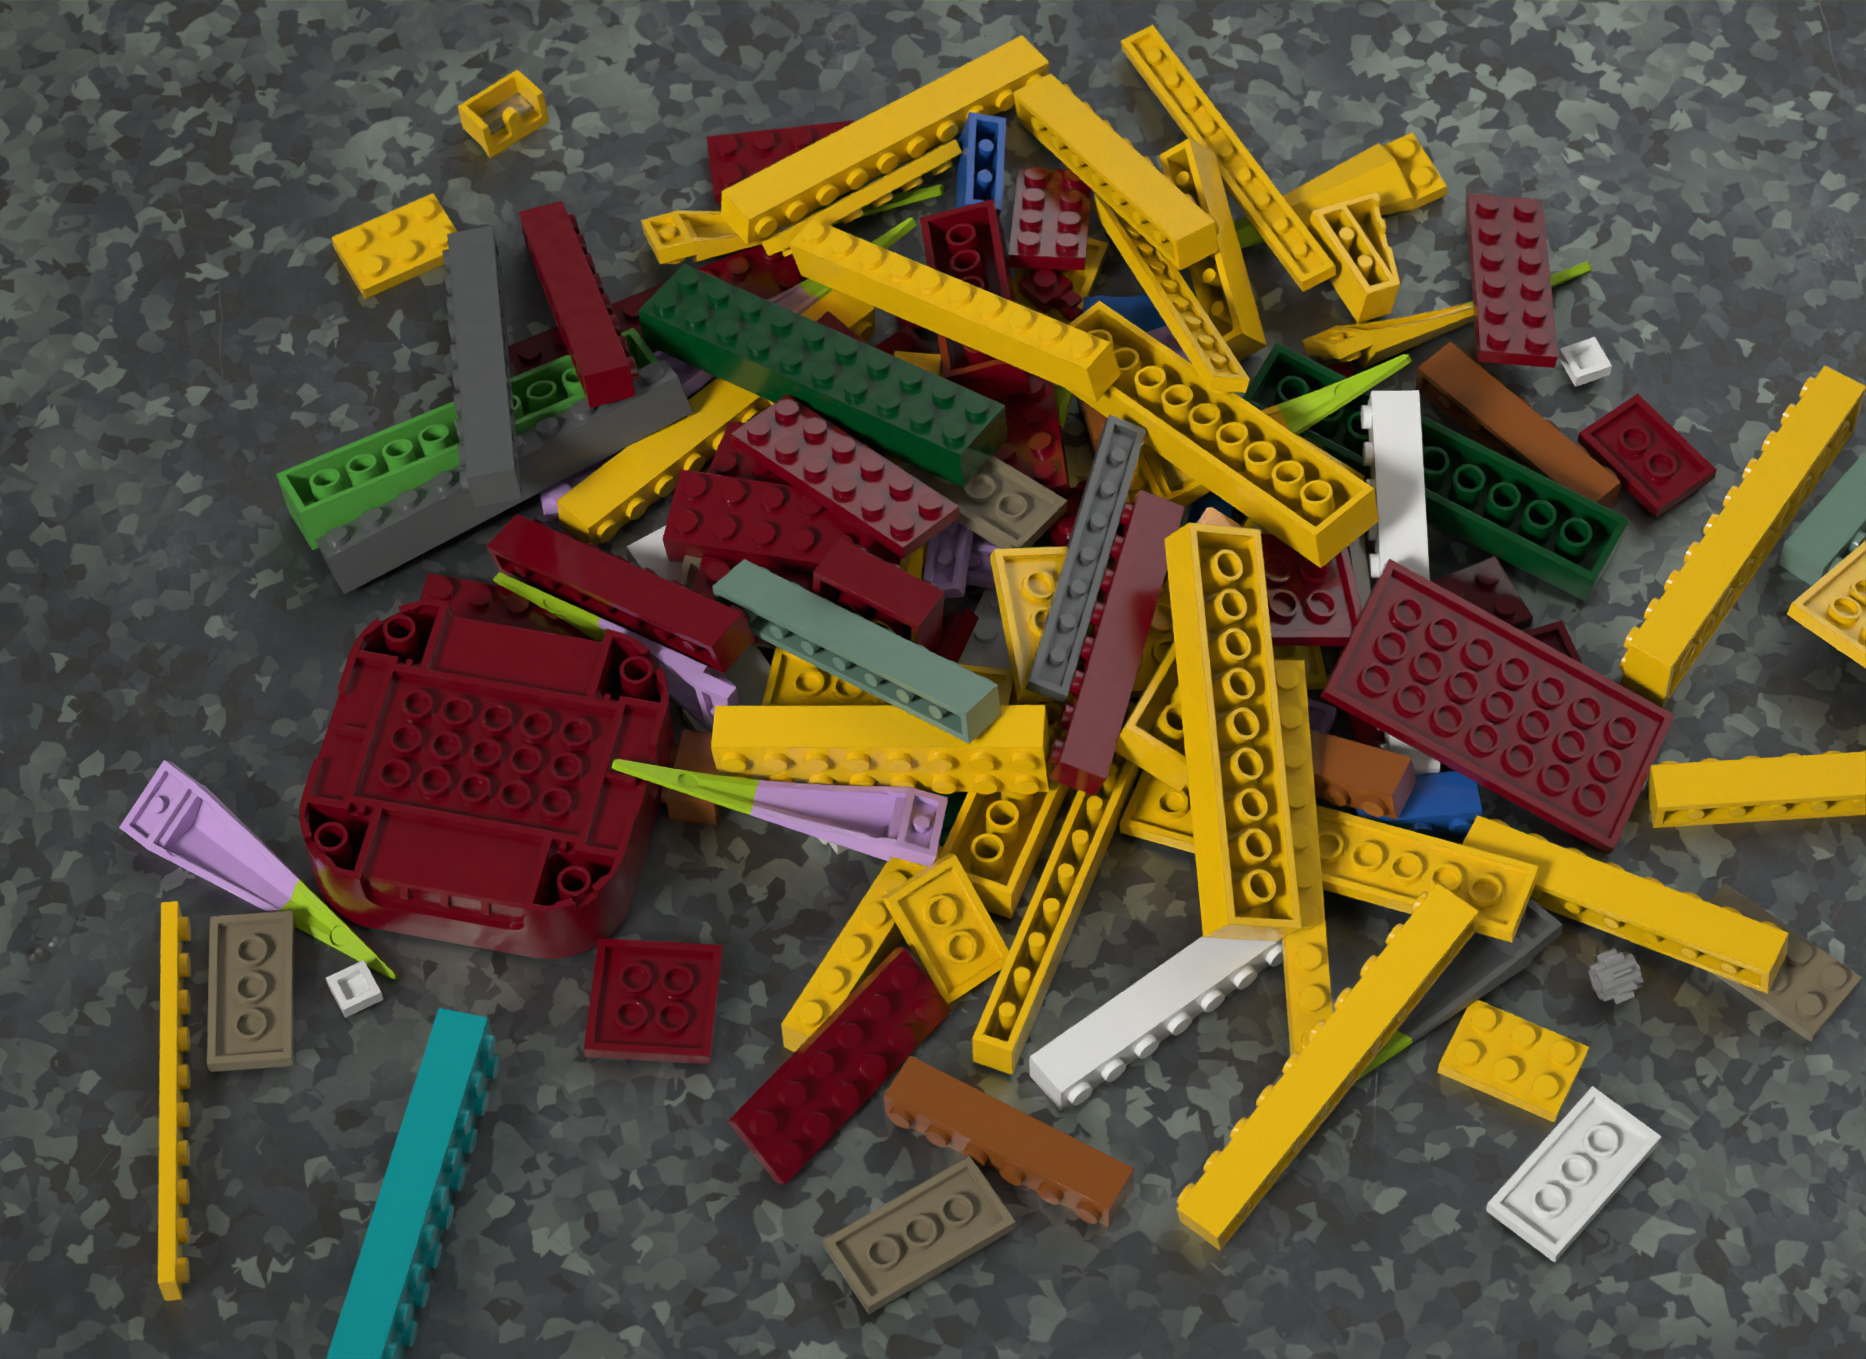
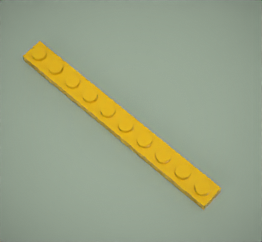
M1151 25L1121 40L1122 51L1187 138L1196 141L1215 153L1223 186L1300 289L1304 292L1335 276L1336 269L1334 263L1156 28Z
M1094 194L1091 205L1092 210L1208 390L1221 395H1227L1230 392L1246 393L1250 378L1176 266L1099 195Z
M1274 660L1302 929L1282 938L1290 1054L1292 1055L1294 1052L1301 1054L1310 1042L1308 1037L1314 1026L1321 1019L1327 1021L1333 1014L1305 663L1304 660Z
M178 901L161 902L158 1285L165 1301L182 1300V1284L189 1283L190 1279L189 1261L187 1257H183V1244H189L190 1241L188 1218H183V1205L190 1203L188 1179H183V1166L190 1165L188 1140H183V1128L190 1127V1108L188 1102H183V1090L190 1089L189 1065L184 1064V1052H190L191 1040L189 1027H184V1015L191 1013L189 990H184V978L191 977V962L189 953H184V941H191V925L189 916H182Z

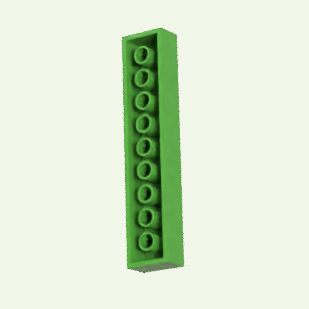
M634 328L621 333V336L624 335L626 338L630 357H634L638 372L648 364L659 362ZM569 354L511 378L516 434L518 435L534 427L544 418L559 414L570 408L575 402L586 399ZM454 401L276 474L288 511L312 550L319 548L315 540L326 535L329 530L343 526L359 518L367 510L378 508L395 499L400 493L412 490L430 481L438 473L449 471L461 464L457 444L464 443V441H459L455 419L462 418V416L458 417Z

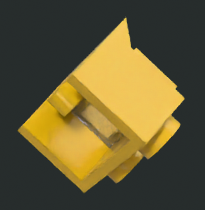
M518 69L457 106L463 129L483 147L490 159L550 122L543 92Z

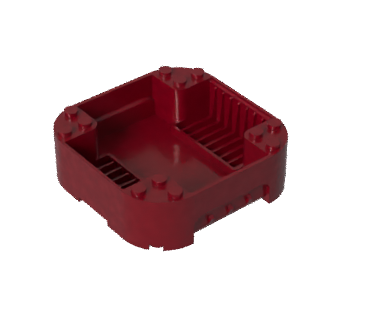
M425 600L399 606L398 613L383 621H380L378 618L375 619L362 631L349 653L337 689L339 695L318 758L313 761L300 801L299 822L314 878L323 898L341 916L362 926L532 958H565L596 947L598 938H608L622 924L631 908L661 805L662 785L617 771L612 768L613 761L622 759L670 768V752L672 745L675 744L668 684L663 668H660L651 657L650 650L646 646L618 631L606 629L603 642L466 619L453 616L449 601Z

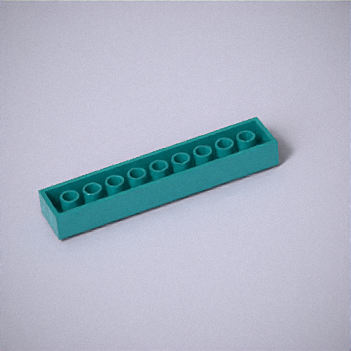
M438 1008L326 1359H403L406 1347H412L415 1342L418 1323L414 1320L418 1307L424 1308L427 1303L430 1291V1283L427 1282L430 1269H436L440 1262L442 1244L439 1243L442 1230H449L454 1214V1206L451 1205L455 1191L460 1192L462 1190L466 1174V1168L463 1166L466 1153H473L477 1141L475 1124L478 1116H484L489 1102V1092L486 1089L490 1078L496 1079L500 1068L501 1056L496 1054V1035L491 1033L488 1017Z

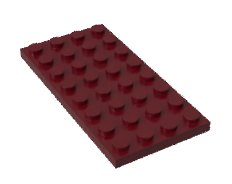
M1391 559L1385 563L1320 696L1608 855L1615 849L1649 774L1650 767L1654 763L1675 716Z

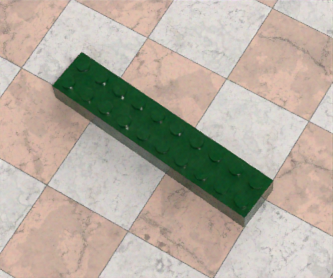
M683 264L638 310L642 338L648 346L775 403L788 394L858 441L959 487L964 488L1008 439L1005 405L686 264Z
M1276 343L1244 394L1243 399L1261 411L1347 378ZM1370 389L1299 434L1302 438L1364 475V482L1366 479H1371L1370 466L1363 465V443L1369 442L1368 429H1362L1361 407L1362 405H1368L1372 391ZM1421 415L1427 522L1588 602L1621 544L1630 519Z

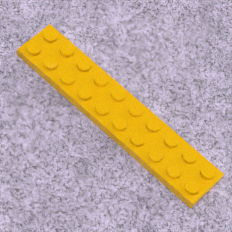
M1143 770L1120 820V833L1195 854L1188 782L1179 792ZM1316 805L1323 890L1413 914L1411 909L1416 899L1424 891L1430 893L1435 885L1439 883L1479 911L1480 927L1476 930V933L1513 942L1539 877V866Z

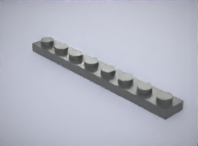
M1109 415L1102 430L1024 688L1061 703L1065 701L1069 693L1147 430L1112 415Z

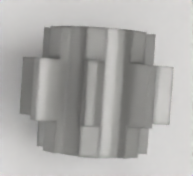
M1612 949L1597 955L1598 963L1589 966L1590 970H1588L1592 987L1599 999H1603L1604 1002L1614 999L1615 1003L1619 1004L1634 998L1633 990L1642 987L1643 977L1639 964H1637L1632 953L1629 954L1626 951L1618 954L1616 949Z

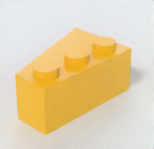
M1378 192L1313 210L1307 227L1334 263L1336 275L1329 278V281L1357 323L1391 314L1400 286L1392 248L1388 247L1385 235L1387 229L1385 219L1381 218L1379 210L1380 198Z

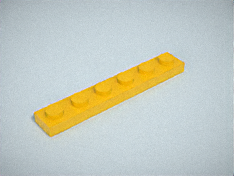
M956 139L942 144L761 243L768 256L781 251L784 257L792 254L789 243L811 219L832 226V223L841 218L844 224L864 215L863 206L872 203L875 208L893 199L894 196L891 191L901 186L905 192L924 182L921 177L922 174L931 171L934 176L952 167L953 164L950 159L961 154L962 151Z

